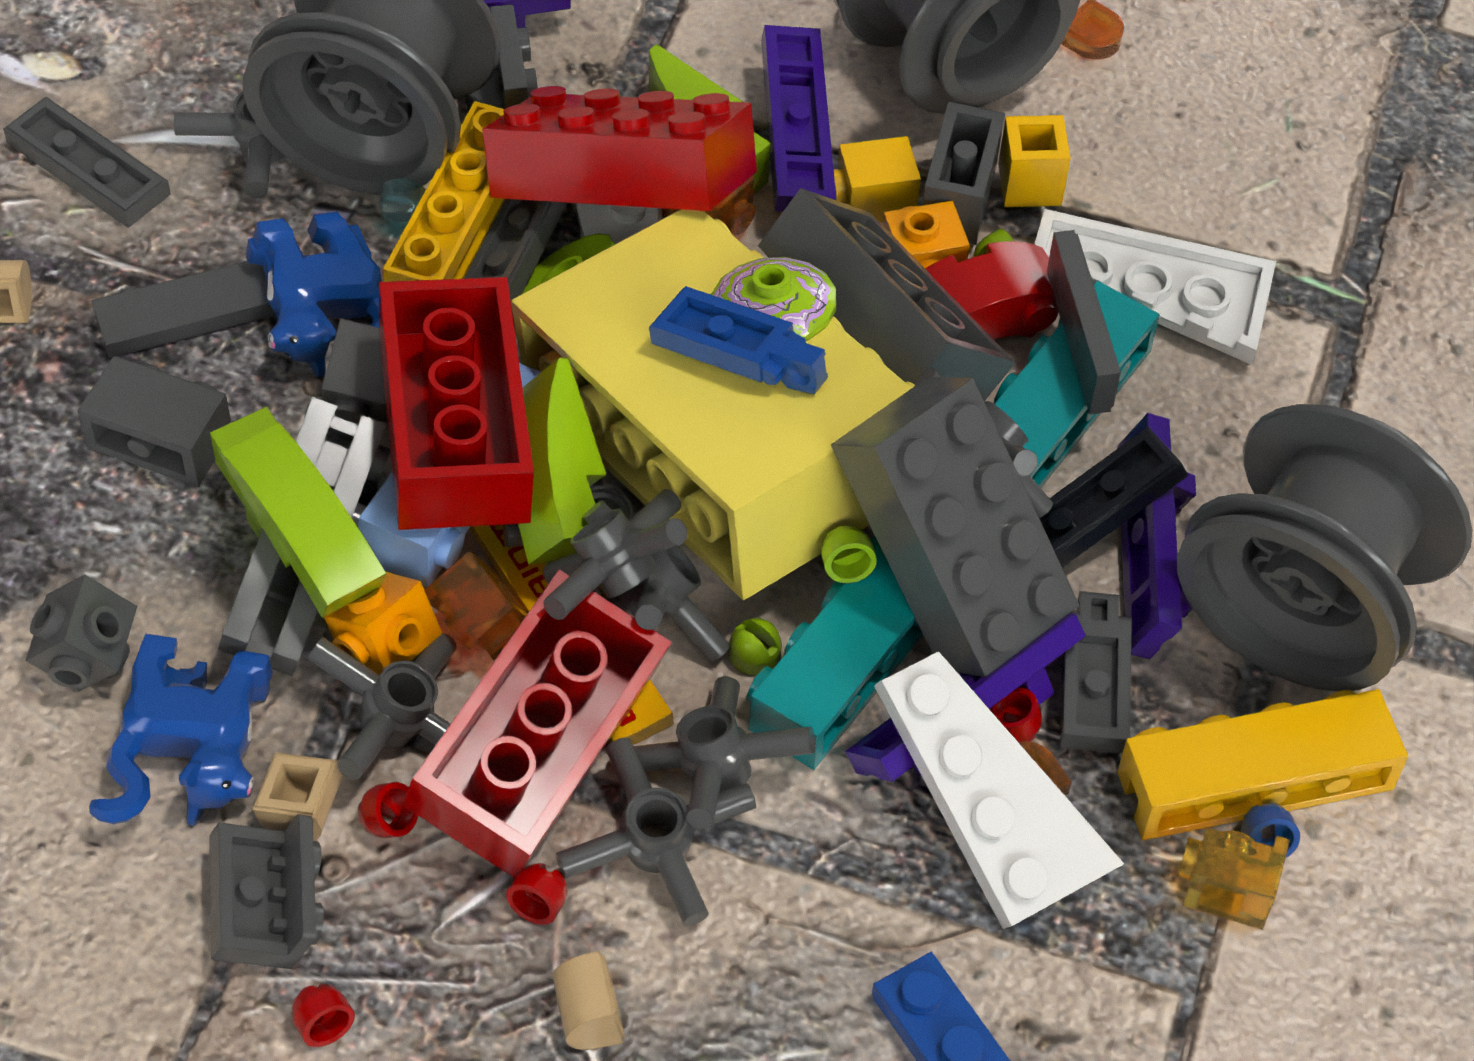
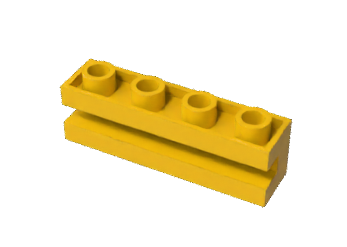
M474 101L461 124L460 140L454 154L453 152H447L440 168H437L383 267L384 282L464 279L505 201L502 198H491L482 131L484 127L504 115V109Z
M1380 689L1360 693L1343 690L1332 693L1323 700L1294 706L1287 702L1277 703L1266 707L1258 713L1233 718L1227 715H1215L1202 720L1197 725L1167 730L1163 727L1146 729L1134 737L1126 739L1117 773L1125 795L1136 793L1138 798L1134 820L1140 837L1144 841L1243 821L1244 815L1255 805L1262 806L1271 802L1281 805L1287 811L1391 791L1394 790L1408 759V754Z

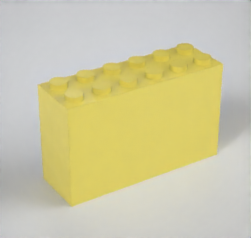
M679 210L512 299L511 305L521 363L542 372L558 358H569L603 465L645 506L662 490L668 489L673 491L681 501V508L670 519L677 518L685 524L687 539L684 544L744 601L822 554V543L825 537L837 526L851 525L864 529L870 525L831 444L912 389L915 385L908 381L904 382L884 365L880 356L869 347L864 348L844 330L841 323L834 316L824 330L806 341L807 344L825 349L826 353L824 358L828 378L815 394L789 389L781 380L777 385H768L764 381L758 382L652 344L649 326L683 287L687 286L711 294L721 277L738 265L764 258L758 251H750L737 240L721 220H714L704 211Z

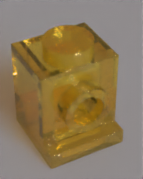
M1208 827L1205 829L1202 841L1188 837L1177 877L1190 880L1183 906L1263 930L1276 898L1290 839L1276 836L1273 846H1268L1255 842L1253 838L1241 832H1221Z

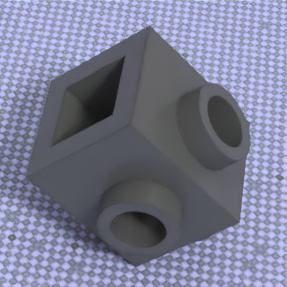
M84 574L46 595L44 603L36 611L30 624V633L33 634V638L25 661L48 673L50 679L56 684L73 688L77 691H81L105 678H111L122 669L129 656L130 646L127 640L137 605Z

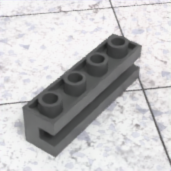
M312 397L296 442L319 470L359 528L358 518L367 507L358 503L365 481L378 485L390 454L389 448L379 445L386 424L363 415L359 424H354L334 416L337 408L336 405ZM263 528L222 633L218 650L231 655H235L239 650L269 655L273 670L293 677L299 659L308 660L311 651L322 638L326 625L314 621L318 610L292 566L285 567Z

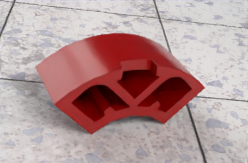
M1016 241L989 243L986 248L987 254L975 256L959 263L952 254L925 268L993 339L1013 335L1032 338L1038 331L1049 327L1058 316V308L1047 275L1049 257L1043 247L1035 244Z

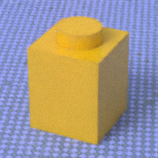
M1064 115L1005 117L998 161L1004 207L1062 206L1071 160Z
M908 136L839 144L837 169H834L837 201L870 212L880 223L883 222L884 212L899 210L908 206H918L921 178Z

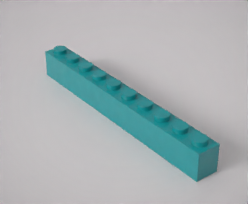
M1097 280L1094 284L1095 291L1121 371L1117 388L1118 393L1150 354L1160 314ZM1061 318L1059 319L1058 328L1050 337L1043 334L1036 341L1028 355L1026 366L1017 376L1014 373H1010L1004 379L994 399V404L1003 410L1027 436L1028 442L1023 447L1033 451L1038 459L1037 467L1030 474V477L1040 488L1043 487L1101 414H1089ZM875 536L871 538L877 562L872 573L854 583L835 581L822 602L821 612L811 624L804 621L798 625L786 644L783 658L773 669L769 666L764 667L754 678L747 693V700L751 702L749 730L751 732L812 727L815 737L814 754L791 756L812 770L817 768L877 693L874 685L891 676L923 636Z

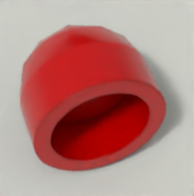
M1016 688L989 709L1020 745H1025L1035 738V734L1040 730L1042 713L1037 697L1028 689Z
M400 782L378 784L366 791L358 805L359 822L366 832L380 838L401 837L411 832L416 825L418 816L402 806L409 789L408 786ZM382 815L392 819L390 825L382 818Z
M544 863L526 866L517 874L506 892V899L514 912L523 919L535 924L546 925L554 921L563 907L568 894L567 884L562 872L558 869L549 872L546 870Z
M321 984L318 987L314 985L304 987L293 1000L291 1015L294 1026L308 1046L322 1047L337 1041L348 1032L354 1022V1010L345 996L333 985Z

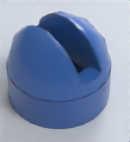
M1270 802L1262 806L1255 805L1244 815L1241 826L1242 837L1250 855L1256 860L1266 863L1278 862L1289 857L1297 849L1300 842V831L1293 816L1286 808L1277 803ZM1270 825L1273 837L1262 839V829Z

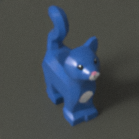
M338 211L313 216L307 230L311 241L322 246L325 252L313 255H303L295 240L293 229L284 218L257 222L253 238H248L245 255L249 264L263 266L267 280V301L278 318L276 326L268 333V345L271 350L283 352L295 361L309 362L317 378L325 377V356L330 342L335 340L337 333L328 319H353L368 316L373 320L370 326L379 328V282H382L380 268L372 260L371 251L359 226L348 225L347 221L341 217Z
M145 633L132 667V688L122 714L120 734L108 750L106 769L112 778L123 788V795L113 799L91 800L89 813L101 822L119 824L128 822L142 812L151 794L149 778L134 762V758L138 755L184 757L190 759L179 775L180 785L186 786L188 797L186 815L188 825L195 826L206 808H223L234 799L248 798L253 792L254 777L244 767L242 759L252 741L251 706L253 702L266 700L270 692L269 681L271 680L273 670L269 655L239 650L231 660L222 681L214 690L205 688L207 683V662L197 661L193 668H180L176 670L167 664V660L175 659L178 647L177 638Z

